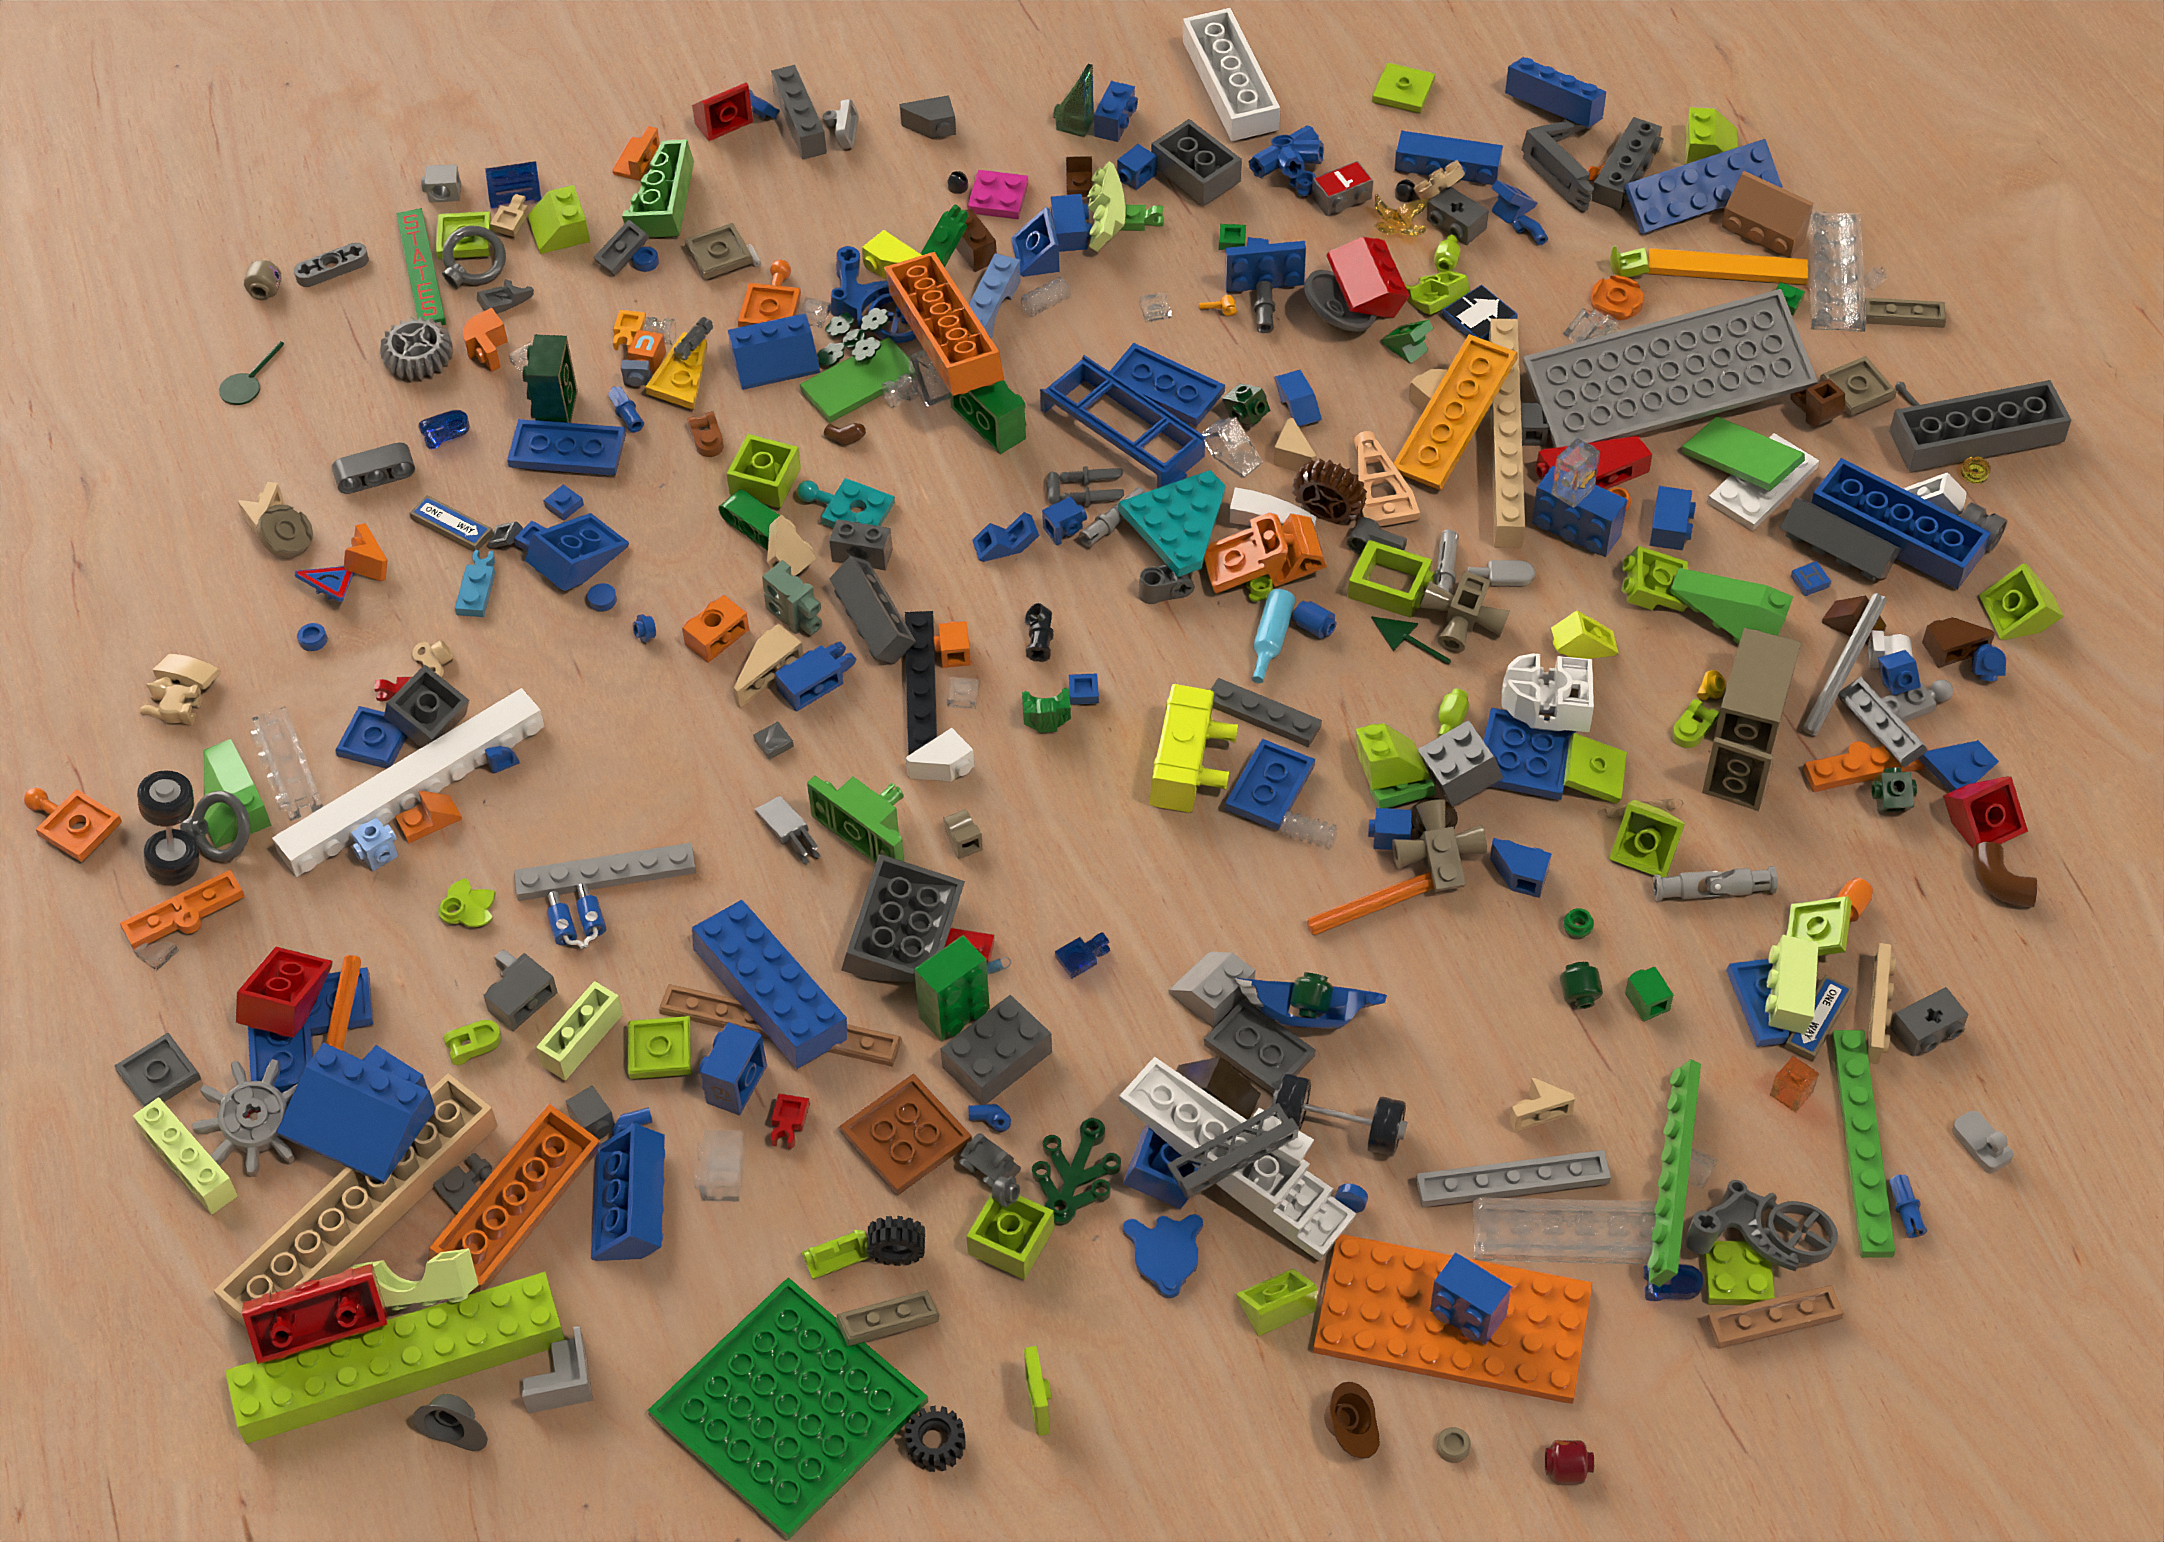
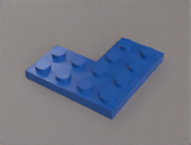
M368 967L360 968L347 1029L374 1025ZM341 972L328 974L306 1023L294 1038L248 1027L251 1081L261 1082L267 1066L274 1059L281 1066L280 1075L274 1085L276 1089L283 1093L299 1083L305 1067L314 1056L313 1035L326 1033L329 1030Z

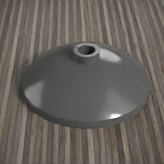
M1317 270L1312 272L1306 279L1304 289L1307 300L1318 316L1328 324L1345 331L1359 332L1369 329L1374 323L1376 315L1350 311L1332 271Z

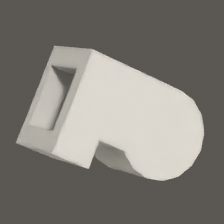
M1872 630L1867 646L1869 668H1879L1878 657L1906 650L1913 657L1911 639L1902 634L1884 636V631Z

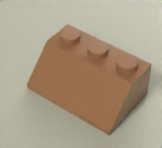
M1743 171L1725 207L1722 227L1781 255L1792 258L1806 240L1814 203Z

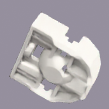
M1532 653L1519 656L1508 665L1503 680L1501 705L1514 718L1527 723L1532 729L1590 732L1594 708L1591 659L1557 656L1555 668H1549V672H1544V668L1540 667V654ZM1571 688L1578 689V698L1569 697ZM1539 712L1544 714L1554 712V717L1550 716V719L1546 721L1544 720V715H1539Z

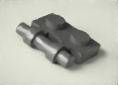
M472 1153L466 1160L472 1167L469 1172L465 1173L457 1166L433 1184L434 1190L456 1215L478 1190L475 1183L481 1179L485 1181L492 1173L490 1163L486 1159H481L476 1153Z

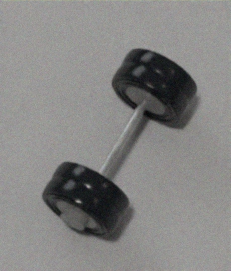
M168 770L154 772L145 777L139 784L137 790L138 808L140 814L147 822L156 826L166 827V830L153 834L145 843L143 850L145 868L149 876L157 882L178 884L190 879L196 873L199 866V849L195 839L185 831L172 829V826L182 823L191 815L194 808L193 787L188 778L181 773Z
M1285 1074L1279 1091L1275 1090L1271 1107L1279 1103L1288 1119H1294L1299 1127V1131L1303 1125L1306 1111L1369 1125L1371 1129L1368 1151L1377 1154L1381 1153L1386 1156H1394L1399 1139L1404 1140L1408 1124L1407 1121H1404L1406 1103L1404 1101L1380 1097L1373 1120L1309 1105L1311 1080L1292 1074Z

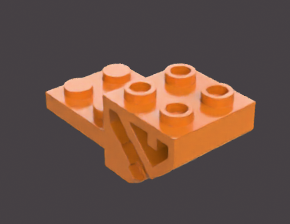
M1270 512L1251 519L1252 528L1210 543L1204 557L1211 585L1216 594L1269 574L1274 586L1277 587L1327 567L1311 517L1291 513L1282 526L1278 515Z

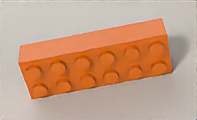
M549 1103L429 1247L428 1260L430 1261L440 1252L469 1248L479 1284L471 1292L476 1293L486 1290L597 1154L600 1140Z

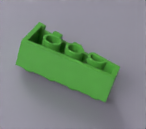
M687 139L665 140L661 142L650 163V171L640 181L642 186L638 193L633 194L629 210H625L622 215L624 224L630 220L646 232L649 237L680 236L694 166V159Z

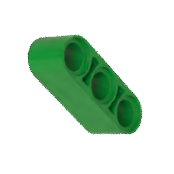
M739 489L718 506L719 513L727 523L768 551L769 527L780 515L746 491Z

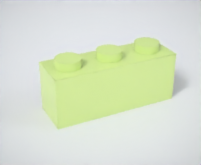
M1782 935L1777 946L1772 945L1768 961L1773 966L1767 979V987L1771 988V994H1769L1765 1005V1012L1769 1013L1768 1026L1802 1034L1806 1033L1814 1018L1817 942Z
M594 981L536 1046L541 1066L566 1081L623 1015L619 996Z

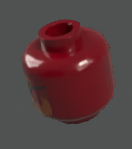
M1555 1440L1551 1448L1545 1449L1546 1475H1551L1552 1480L1557 1484H1583L1587 1478V1473L1594 1472V1453L1587 1452V1447L1581 1440Z

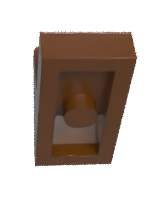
M1092 156L1066 157L1067 195L1081 194L1082 197H1088L1089 191L1092 188Z

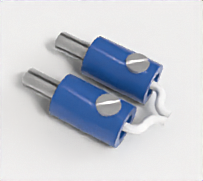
M581 884L578 885L577 889L580 899L576 902L584 934L587 936L584 944L576 940L577 934L568 905L561 903L558 892L553 891L554 898L552 892L548 894L551 906L547 910V916L554 940L558 945H579L582 949L589 946V941L606 931L598 899L590 895L587 884H582L583 889Z

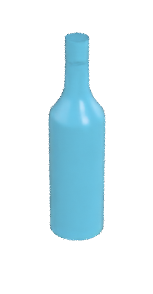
M1271 590L1266 600L1254 640V650L1257 653L1258 659L1252 680L1258 684L1263 683L1270 660L1277 657L1282 650L1296 601L1294 595L1287 590Z

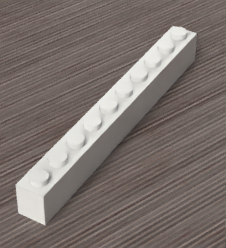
M522 688L272 837L278 855L296 877L312 870L317 864L331 856L337 855L342 849L354 843L351 832L363 823H368L377 817L382 825L388 824L396 815L414 808L421 802L418 791L439 793L441 789L456 780L462 779L467 773L481 765L487 764L488 760L485 749L497 746L511 749L523 739L536 734L545 727L540 708Z

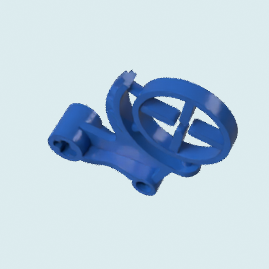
M845 246L837 251L836 275L840 279L841 288H835L831 291V314L839 317L842 313L847 312L852 318L857 319V327H861L862 318L864 317L862 313L871 302L869 311L895 301L890 295L887 281H877L868 284L857 283L856 280L860 269V253L854 247ZM898 306L896 307L897 318H894V320V313L887 311L889 321H893L891 332L881 328L873 332L880 339L884 340L890 337L895 343H905L917 338L913 331L897 333L899 317H901V323L908 324L903 314L901 315Z

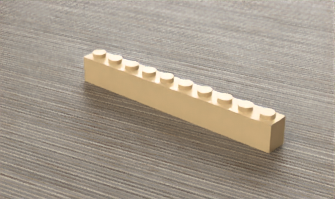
M1491 319L1488 341L1516 351L1518 354V359L1490 405L1494 547L1522 548L1525 531L1518 319Z

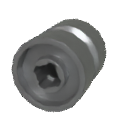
M1973 502L1966 507L1961 515V518L1991 532L1986 550L1989 552L1998 544L2008 523L2007 519L1995 513L1987 515L1985 508Z

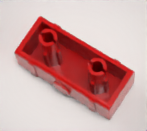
M373 1263L355 1269H346L342 1273L319 1280L306 1281L296 1287L273 1294H264L260 1298L243 1302L242 1316L257 1364L274 1359H282L290 1354L359 1333L363 1334L369 1332V1330L388 1325V1314Z

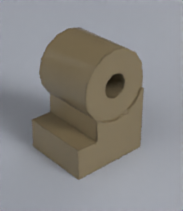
M966 809L943 817L946 833L958 859L983 850L982 833L978 826L973 823ZM974 840L971 846L962 847V844Z

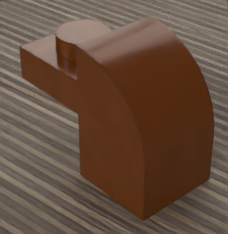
M1830 378L1806 390L1790 394V399L1806 413V422L1811 426L1816 427L1842 415L1845 409V393Z

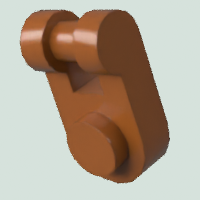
M714 411L707 412L705 416L699 418L695 416L688 417V426L699 454L705 457L719 455L724 445ZM709 427L708 430L700 431V428Z

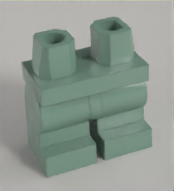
M782 560L762 576L766 610L783 623L789 625L791 631L796 634L803 629L809 635H813L823 626L822 619L817 616L821 610V603L814 598L813 586L808 582L803 585V581L799 577L792 576L791 566Z

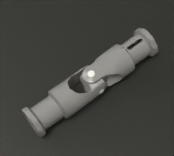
M1769 866L1767 870L1750 871L1749 868H1741L1723 873L1719 871L1686 872L1672 877H1661L1658 874L1654 875L1653 893L1656 901H1662L1663 898L1680 897L1682 900L1718 897L1723 895V893L1735 896L1751 895L1754 891L1769 890L1770 893H1776L1778 889V877L1774 866ZM1706 878L1705 883L1709 892L1698 891L1697 887L1700 880Z

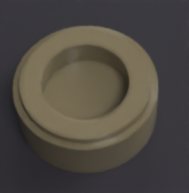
M1449 1427L1439 1434L1437 1452L1442 1459L1447 1462L1458 1463L1463 1461L1469 1454L1471 1441L1464 1430L1457 1427Z

